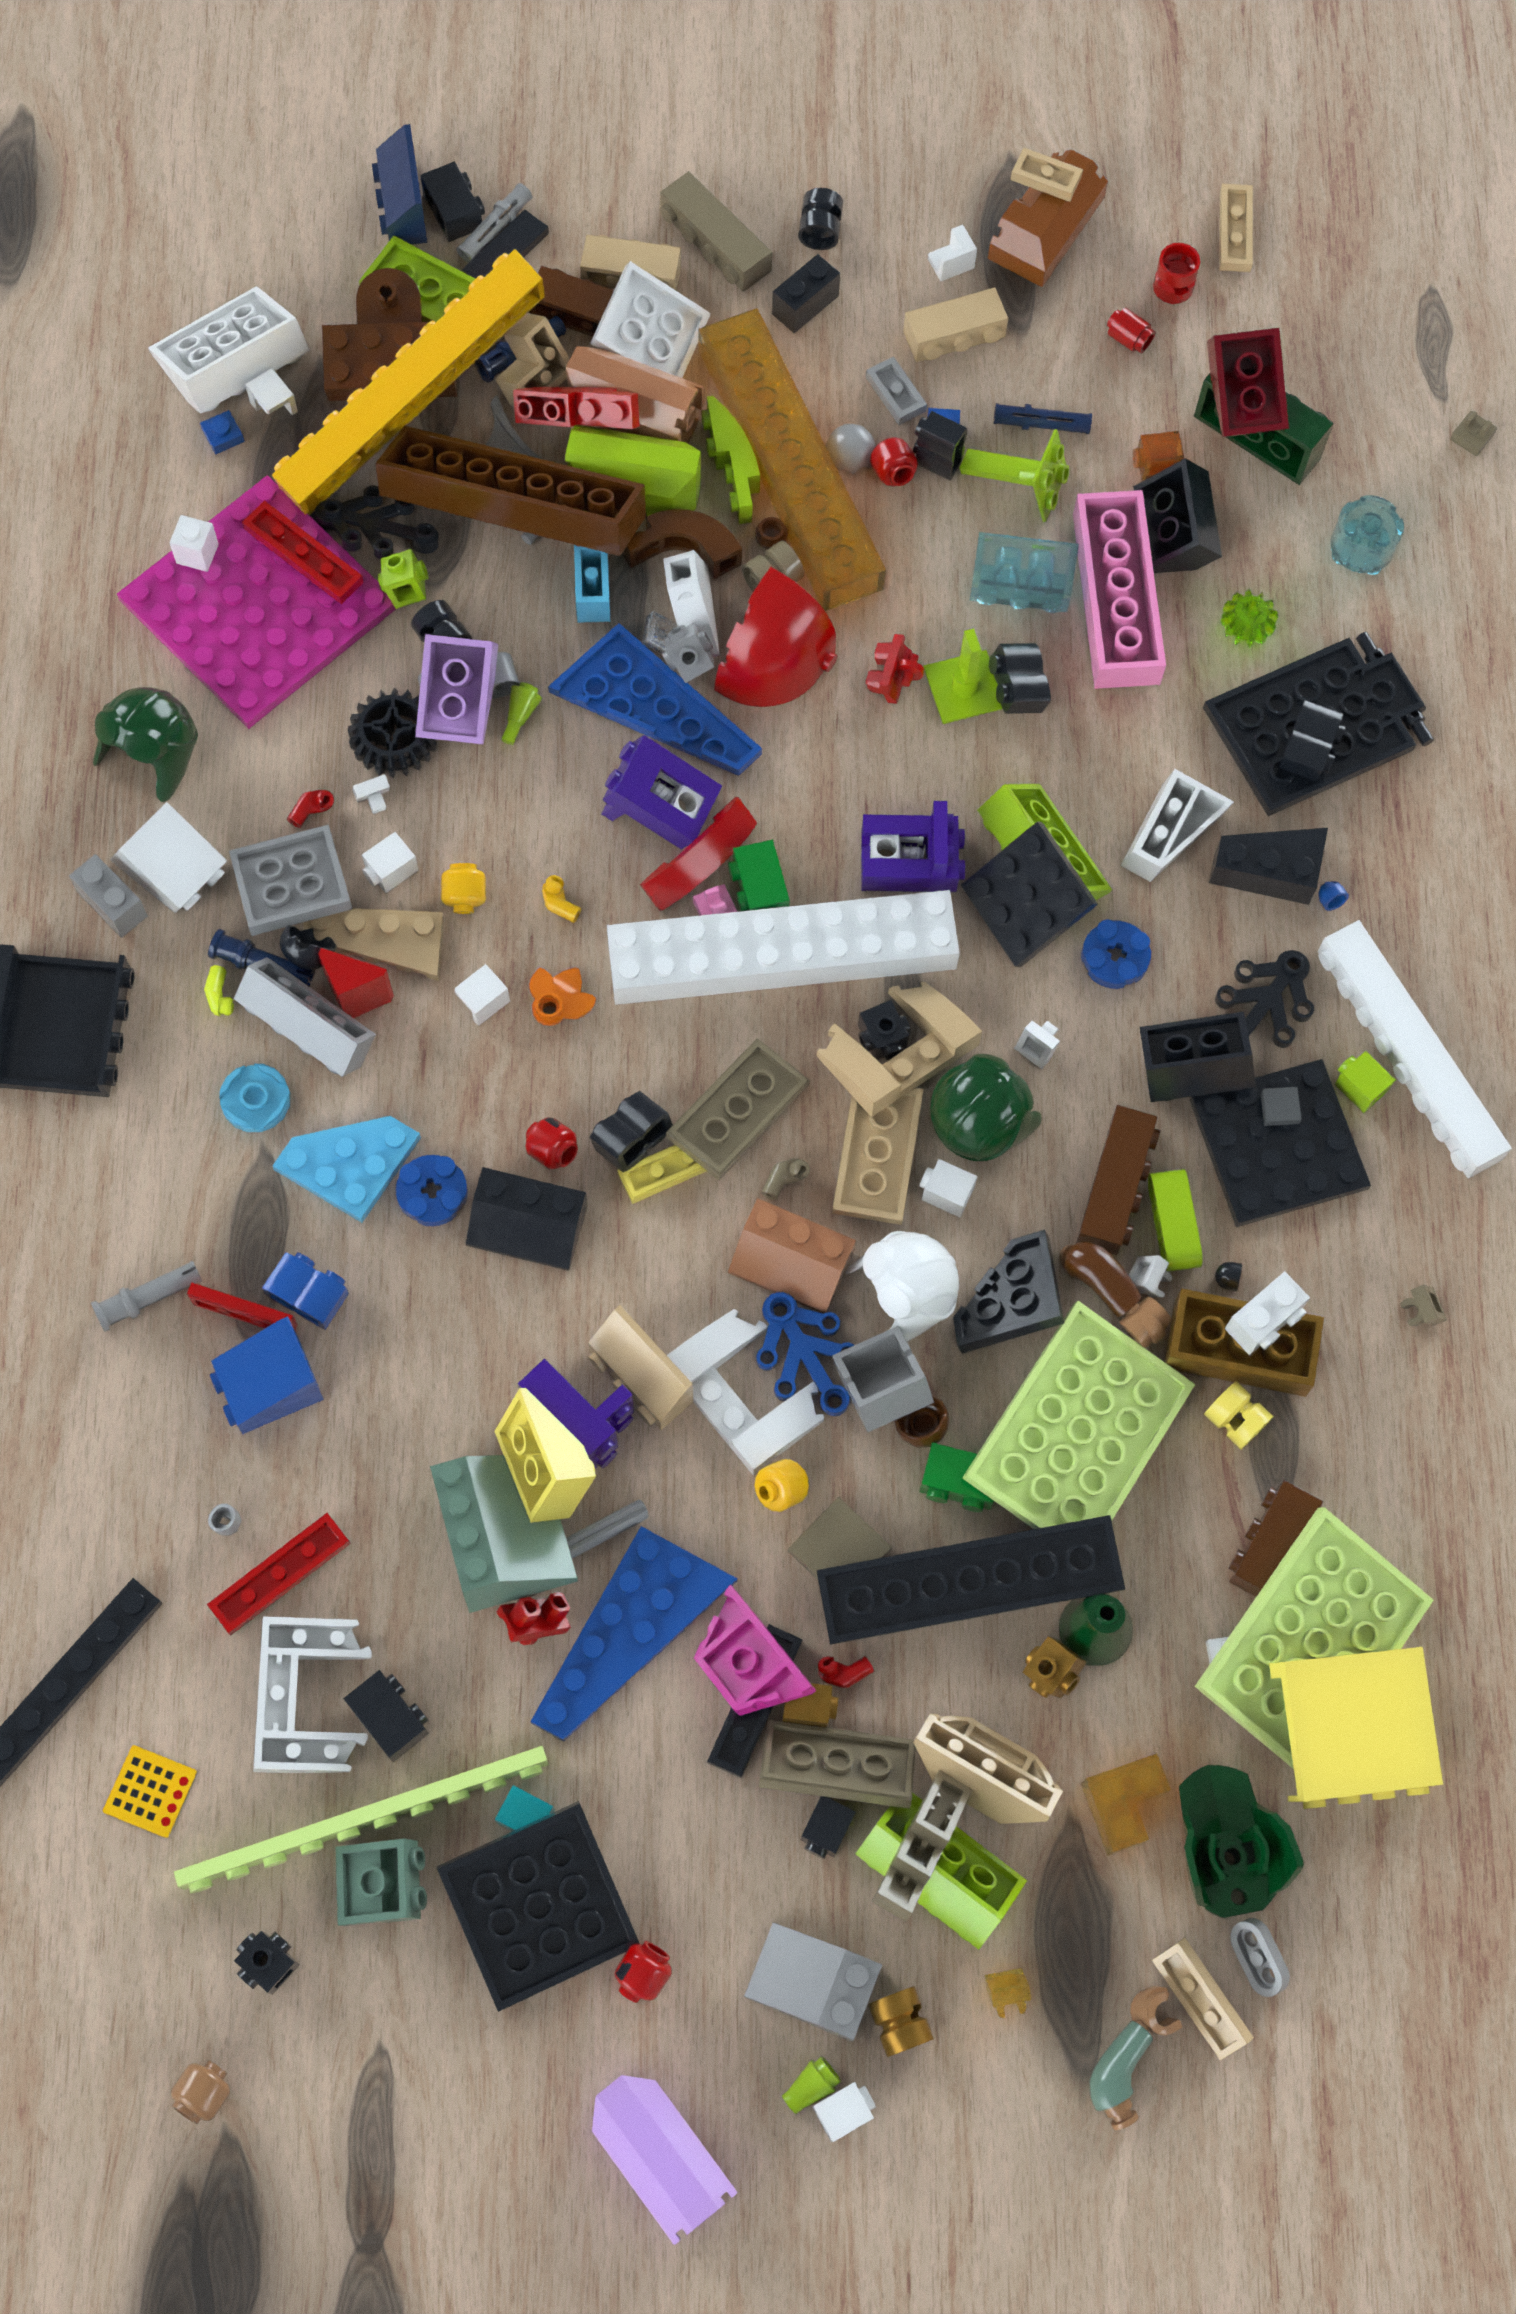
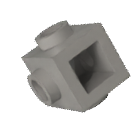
M694 623L687 627L680 625L668 633V637L665 639L666 651L662 653L671 670L677 668L685 683L714 668V658L710 652L713 645L704 630L699 632Z

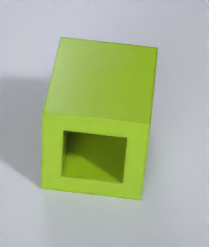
M1365 1051L1357 1059L1351 1055L1340 1065L1337 1070L1341 1074L1334 1085L1365 1113L1388 1093L1396 1079Z

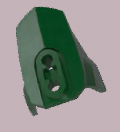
M1206 1765L1193 1772L1179 1785L1181 1811L1186 1836L1184 1845L1186 1867L1197 1905L1205 1907L1206 1911L1220 1918L1263 1911L1278 1892L1288 1888L1304 1867L1303 1857L1291 1826L1278 1813L1257 1803L1248 1774L1238 1769L1222 1765ZM1225 1852H1229L1234 1856L1233 1865L1226 1862L1224 1858ZM1235 1888L1243 1895V1902L1240 1905L1235 1904L1231 1900V1892Z

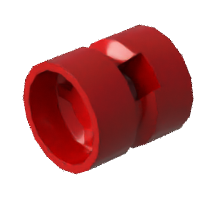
M1172 243L1161 251L1153 289L1156 296L1163 302L1180 304L1191 297L1201 263L1200 255L1195 248L1185 243Z

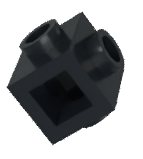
M892 1000L859 1013L858 1027L861 1032L858 1033L860 1043L867 1051H871L875 1059L879 1060L885 1057L886 1060H890L907 1048L911 1028L904 1015L899 1016Z
M260 1931L257 1936L254 1933L249 1934L238 1946L236 1951L240 1954L234 1960L241 1967L237 1975L252 1989L259 1985L271 1995L280 1988L300 1964L287 1953L291 1948L290 1944L275 1931L271 1936L263 1931ZM267 1954L268 1961L264 1966H261V1958Z

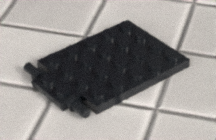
M1363 632L1356 637L1358 644L1366 655L1364 660L1349 637L1205 701L1204 711L1267 816L1273 815L1413 751L1416 743L1407 729L1413 730L1423 747L1434 741L1433 736L1424 723L1425 717L1422 714L1426 710L1424 702L1393 653L1385 655L1382 648L1376 647L1368 632ZM1305 700L1343 714L1340 724L1346 726L1339 745L1332 744L1330 753L1334 754L1335 758L1329 773L1322 772L1318 781L1279 768L1296 719Z

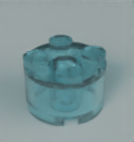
M1373 495L1361 496L1360 500L1350 501L1345 504L1339 514L1330 540L1332 558L1335 563L1358 573L1375 575L1381 572L1392 560L1404 532V522L1402 517L1400 519L1396 513V507L1390 501Z

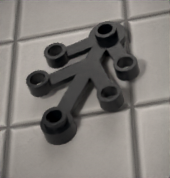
M375 485L366 487L363 491V496L345 502L329 499L320 502L315 508V517L319 524L327 530H335L342 540L343 548L349 552H356L361 549L362 535L359 531L350 529L347 524L360 528L373 547L374 556L380 560L394 554L392 540L382 537L379 532L412 540L413 548L423 554L432 553L439 546V534L433 525L422 523L417 527H412L387 520L399 515L406 516L414 512V504L395 500L394 504L364 514L356 513V511L366 507L376 508L383 504V496L379 495V488Z
M1295 950L1281 953L1276 962L1254 964L1252 961L1242 960L1237 964L1234 971V976L1238 982L1247 984L1254 978L1274 976L1276 978L1270 986L1235 990V988L1228 985L1222 986L1217 991L1215 1002L1222 1009H1229L1237 1004L1257 1002L1245 1018L1249 1036L1270 1010L1274 1028L1273 1042L1280 1048H1287L1295 1038V1031L1288 1025L1281 993L1289 984L1294 1002L1291 1014L1296 1021L1306 1022L1312 1017L1314 1005L1307 999L1303 980L1310 971V963L1303 953ZM1294 962L1298 965L1299 969L1293 970L1288 967L1287 963ZM1240 969H1249L1251 975L1245 976L1241 974ZM1227 993L1232 997V1000L1224 1001L1220 995ZM1297 1007H1305L1308 1010V1014L1303 1015L1299 1013ZM1278 1033H1287L1289 1040L1280 1039Z

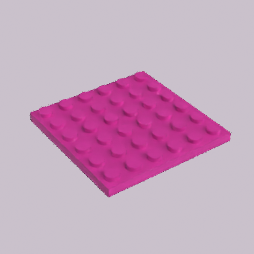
M268 475L208 521L213 524L219 543L208 572L177 564L171 550L117 593L119 601L248 729L396 610L387 593L382 591L379 582L308 514L305 515ZM264 500L363 576L364 583L342 605L244 530L242 521Z

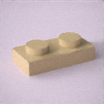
M1023 148L1012 170L1011 180L1070 202L1081 180L1083 169Z

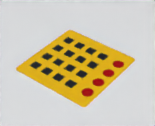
M132 1745L103 1808V1813L168 1838L197 1771Z

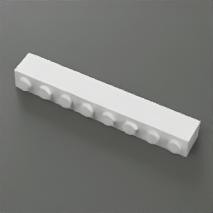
M1360 920L1325 937L1318 950L1322 966L1327 971H1331L1337 980V987L1341 995L1345 999L1349 998L1355 1007L1356 1016L1361 1025L1369 1028L1374 1036V1042L1378 1051L1382 1055H1386L1392 1063L1393 1071L1398 1081L1406 1084L1412 1093L1415 1107L1421 1113H1425L1431 1122V1128L1435 1137L1440 1142H1444L1451 1152L1450 1156L1454 1166L1459 1171H1463L1469 1179L1502 1161L1512 1149Z

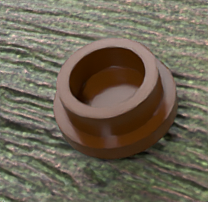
M768 517L757 525L755 538L761 547L769 549L781 540L786 542L788 530L780 519Z

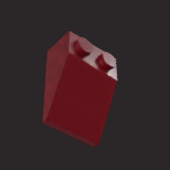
M1280 328L1214 335L1207 340L1210 376L1222 437L1289 429Z

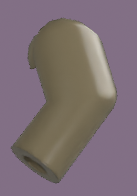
M797 1158L775 1164L761 1193L769 1199L777 1200L784 1185L800 1181L808 1176L810 1172L808 1163Z

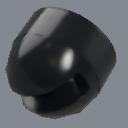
M1225 1262L1218 1267L1215 1278L1220 1287L1237 1292L1242 1263Z

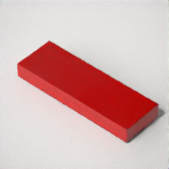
M191 1282L187 1292L194 1306L252 1325L267 1328L288 1316L295 1331L298 1326L293 1315Z

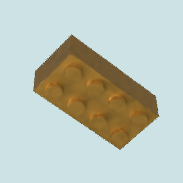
M1181 1288L1174 1301L1164 1361L1176 1371L1230 1382L1238 1381L1240 1384L1303 1397L1308 1395L1315 1383L1324 1317L1305 1314L1292 1327L1286 1323L1277 1331L1280 1337L1266 1350L1260 1346L1249 1355L1225 1330L1231 1317L1248 1303L1247 1301Z

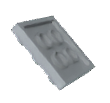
M329 824L229 851L251 936L352 909Z

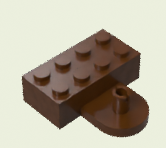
M383 268L370 273L361 282L357 291V324L322 325L324 390L329 401H344L358 388L364 390L372 382V375L383 365L388 367L397 359L395 355L402 346L407 343L412 345L421 337L420 331L429 322H422V301L418 286L405 272L393 268ZM457 379L438 397H457Z

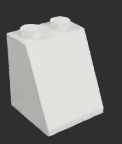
M167 802L110 859L117 867L174 913L181 907L188 911L201 898L197 891L205 883L210 887L213 886L225 872L221 867L227 862Z

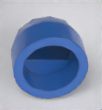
M1336 881L1325 882L1321 885L1318 892L1319 900L1327 911L1339 908L1349 898L1345 888Z

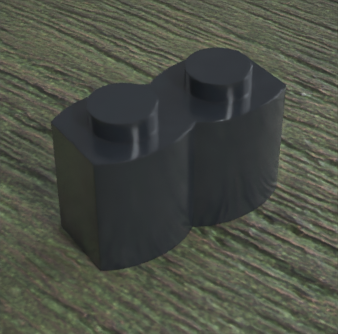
M931 411L927 418L922 417L915 430V435L918 436V439L913 447V453L916 454L918 465L951 481L963 460L967 428Z
M1036 643L999 644L989 659L990 673L994 675L998 684L996 688L998 703H1001L1005 714L1042 713L1051 701V694L1047 677L1043 672V660L1038 645Z
M1305 700L1296 719L1279 768L1314 781H1318L1322 772L1328 774L1335 755L1330 753L1332 744L1339 745L1346 727L1340 724L1343 714Z
M638 1091L622 1100L615 1114L599 1121L595 1125L590 1135V1140L595 1151L620 1171L626 1172L644 1157L648 1149L655 1147L666 1137V1132L673 1124L667 1111L641 1091Z

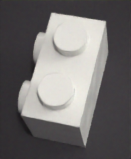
M1284 1271L1233 1315L1225 1330L1249 1355L1260 1346L1266 1350L1280 1337V1334L1277 1332L1286 1323L1292 1327L1307 1313L1303 1307L1310 1297Z

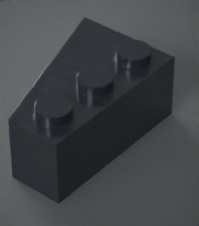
M1328 827L1221 836L1214 854L1209 883L1309 905L1318 885Z

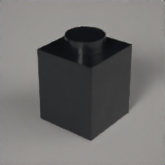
M821 1796L800 1839L807 1843L804 1849L822 1859H825L827 1854L835 1857L856 1812L828 1797Z

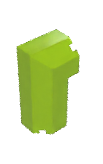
M575 425L571 429L565 455V462H568L567 466L645 484L646 516L672 509L696 510L701 488L700 450L686 442L582 425Z

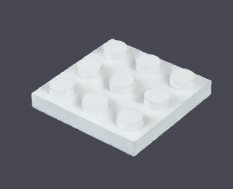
M630 261L621 274L590 344L596 348L608 350L683 378L711 313Z

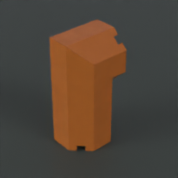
M1067 150L1061 156H1059V152L1053 153L1051 158L1083 169L1081 180L1071 201L1069 202L1029 187L1023 197L1019 198V200L1014 199L1003 214L998 224V227L1001 228L999 236L993 235L989 246V260L1040 287H1043L1106 194L1108 181L1104 175L1101 179L1096 174L1098 169L1096 163L1074 150Z

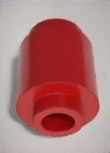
M1127 307L1121 311L1118 309L1114 311L1107 322V327H1109L1108 335L1132 352L1138 351L1142 354L1149 347L1156 334V331L1151 329L1150 323Z

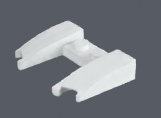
M733 1309L689 1338L667 1356L692 1382L693 1402L754 1476L760 1469L767 1466L822 1423L824 1415H816L812 1395H817L818 1389L813 1381L760 1420L754 1417L716 1369L767 1331L768 1326L762 1321H758L756 1326L736 1317L738 1311Z
M263 1616L253 1772H350L352 1766L345 1763L356 1743L362 1746L365 1745L368 1733L306 1732L294 1730L298 1660L371 1659L372 1652L370 1647L367 1646L360 1649L352 1629L359 1626L358 1620Z

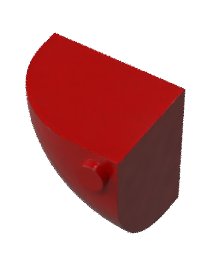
M770 567L747 602L750 605L745 613L743 625L736 622L726 644V647L729 648L725 658L727 663L723 661L719 663L714 691L734 702L754 707L777 706L800 697L816 683L824 671L829 672L833 668L838 657L835 654V628L822 606L798 583Z

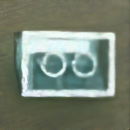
M979 532L969 601H977L983 605H1010L1016 609H1043L1049 613L1067 612L1072 593L1079 544Z

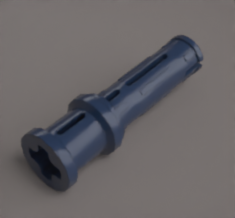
M557 315L548 320L558 338L566 334V327ZM500 342L496 345V349L481 356L474 364L481 378L486 383H490L494 380V376L506 370L517 358L507 342Z
M218 929L215 932L208 950L209 958L216 959L218 957L232 962L240 970L247 969L249 965L268 957L309 987L311 984L308 981H313L315 970L299 968L285 958L255 948V944L249 939L242 941L228 936L222 929Z

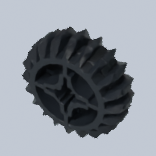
M393 688L391 695H385V692L380 689L379 698L377 699L368 695L366 699L368 705L358 703V714H351L350 721L352 725L348 726V735L351 737L349 744L350 748L355 751V758L358 762L363 761L364 767L367 770L375 767L376 773L379 776L385 770L389 771V775L394 778L397 770H402V773L407 776L409 773L408 768L411 766L419 771L421 768L420 760L430 761V752H436L437 742L435 740H438L415 737L417 724H412V721L404 720L400 717V715L406 716L417 723L419 696L412 699L411 692L408 689L400 696L395 688ZM396 724L397 729L395 730V734H393V741H391L392 732H394V725ZM370 742H375L376 745H383L388 751L379 749Z

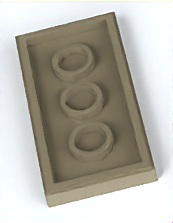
M757 1038L666 1132V1138L716 1179L720 1180L806 1090L810 1080Z
M768 1719L759 1787L910 1809L916 1747L912 1739Z

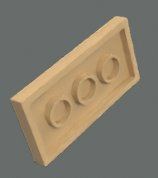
M913 1089L872 1117L851 1096L832 1214L902 1225L924 1089Z

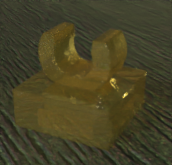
M1022 1968L984 1975L986 1990L993 2008H996L1000 2018L1005 2017V2005L1016 2003L1020 2014L1026 2012L1025 2001L1031 2000V1994Z

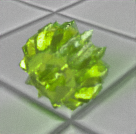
M1249 588L1244 596L1236 592L1232 596L1231 601L1228 600L1224 604L1220 622L1222 626L1226 627L1224 631L1225 637L1235 636V645L1240 643L1241 640L1246 641L1249 648L1254 644V641L1262 645L1266 641L1267 636H1271L1274 633L1278 611L1273 610V600H1263V592L1258 594V596H1253Z

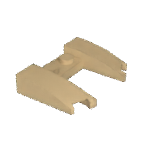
M920 982V987L901 990L900 986L889 988L888 994L920 1027L926 1036L884 1064L875 1059L861 1044L837 1024L832 1025L828 1031V1036L832 1037V1040L827 1049L819 1048L817 1051V1057L871 1117L979 1046L982 1030L955 1004L926 982Z

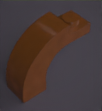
M686 509L665 510L646 516V530L643 532L637 531L624 549V558L630 568L670 550L686 552L694 550L708 566V571L713 579L742 565V546L732 532L713 517Z

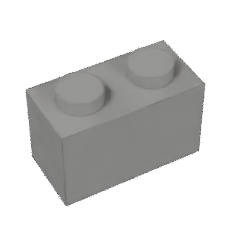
M96 854L69 875L77 893L121 938L148 917L141 900Z

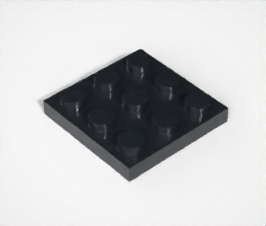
M1038 821L961 884L1015 967H1022L1098 905L1043 822Z

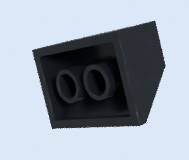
M1185 458L1133 486L1134 491L1143 490L1154 573L1194 571L1222 557L1209 471Z
M1244 1011L1140 1027L1150 1102L1170 1101L1179 1098L1205 1096L1213 1093L1240 1091L1256 1087L1253 1056Z
M482 1167L473 1197L466 1246L569 1271L588 1206L586 1192Z

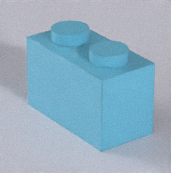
M574 545L577 623L611 622L608 554Z

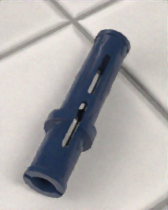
M996 403L993 424L1022 426V430H1029V427L1090 434L1092 413L1085 414L1032 408V404H1025L1024 407Z

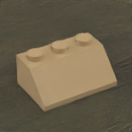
M621 1305L615 1308L588 1342L589 1352L591 1353L588 1359L600 1373L607 1371L615 1381L612 1385L616 1390L623 1384L633 1394V1400L639 1406L636 1411L646 1424L651 1426L655 1423L662 1430L693 1403V1384Z

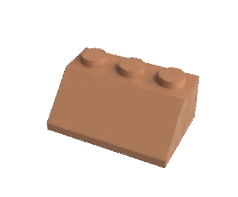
M757 1198L742 1230L728 1273L773 1293H787L797 1303L824 1314L828 1311L851 1261L856 1240Z

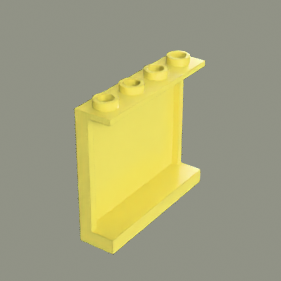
M1423 1647L1269 1664L1271 1679L1281 1678L1296 1781L1297 1795L1288 1796V1802H1302L1303 1809L1326 1807L1325 1799L1337 1798L1338 1804H1351L1361 1802L1360 1795L1372 1793L1373 1800L1396 1798L1395 1790L1406 1789L1407 1796L1430 1794L1429 1786L1443 1785Z

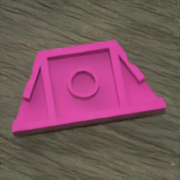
M730 1585L724 1593L727 1599L719 1616H713L708 1626V1634L700 1643L694 1659L732 1709L741 1716L805 1697L817 1691L738 1591Z

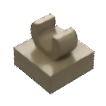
M1470 411L1454 430L1450 440L1478 456L1494 436L1497 427L1491 421H1486L1477 415V412Z
M1423 1284L1411 1290L1414 1298H1407L1400 1303L1403 1309L1416 1306L1418 1310L1417 1316L1407 1321L1408 1325L1420 1326L1426 1323L1435 1326L1447 1320L1433 1287Z

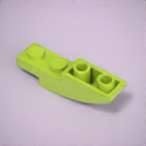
M707 396V410H701L703 429L710 431L711 438H706L708 457H714L716 470L724 469L726 484H732L733 492H729L731 512H737L739 524L752 523L753 505L751 494L760 493V472L755 454L745 432L735 417L714 396Z

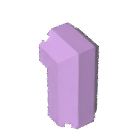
M621 2075L596 2095L592 2126L593 2134L674 2245L681 2240L677 2234L679 2230L683 2229L686 2235H688L725 2204L721 2198L725 2192L731 2198L738 2193L656 2080Z

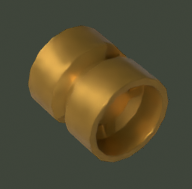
M915 1986L868 2004L875 2025L883 2028L880 2040L887 2058L934 2040L927 2019L919 2017L918 2012L922 2005Z

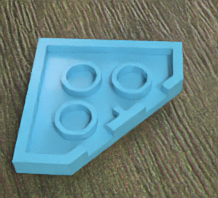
M392 1116L382 1117L292 1137L272 1166L276 1172L363 1223L417 1145L421 1136L419 1132Z

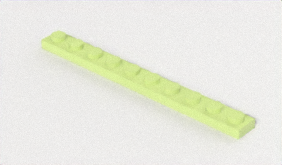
M539 1746L174 1871L177 1886L183 1890L189 1888L190 1893L200 1892L212 1887V1880L223 1876H226L228 1881L238 1879L250 1874L249 1867L261 1863L264 1864L265 1868L276 1866L287 1861V1854L299 1850L302 1855L311 1854L324 1848L322 1842L337 1838L339 1843L349 1841L361 1835L360 1829L374 1825L375 1830L387 1828L397 1823L396 1817L411 1812L412 1817H418L434 1810L433 1804L447 1800L448 1805H452L469 1799V1792L484 1787L485 1792H491L507 1785L506 1779L520 1775L521 1780L538 1776L543 1773L541 1767L549 1765L544 1748Z

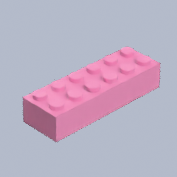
M1143 490L1077 494L1073 521L1094 689L1160 685L1166 668Z

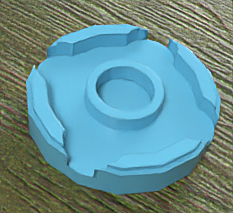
M254 1064L247 1067L245 1065L231 1072L225 1078L220 1088L219 1098L225 1118L235 1128L245 1132H263L274 1128L285 1118L290 1107L291 1093L285 1078L275 1068L265 1064Z

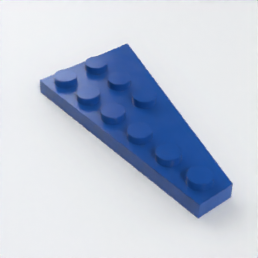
M620 623L612 628L548 686L549 693L737 776L743 773L762 755V748L692 686L685 683L676 672L671 670L668 665Z
M641 1526L531 1719V1724L564 1742L597 1712V1709L612 1695L623 1688L638 1671L642 1670L674 1641L689 1624L713 1605V1602L730 1585L733 1586L738 1582V1578Z

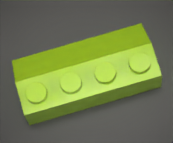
M1004 784L977 809L983 818L985 828L996 837L1002 846L1001 851L1037 821L1043 822L1095 900L1102 898L1112 891L1108 882L1040 784Z
M912 1792L910 1809L890 1806L855 1854L865 1861L869 1867L885 1876L923 1800ZM956 1826L917 1902L926 1908L931 1915L937 1917L957 1932L962 1939L980 1949L1001 1922L1027 1880Z

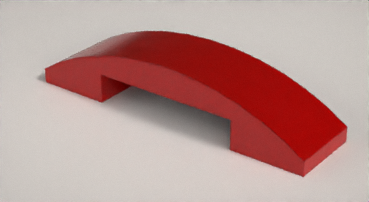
M734 797L712 818L714 823L670 863H662L639 884L659 911L668 908L707 879L733 854V848L740 847L757 825V821L739 797Z

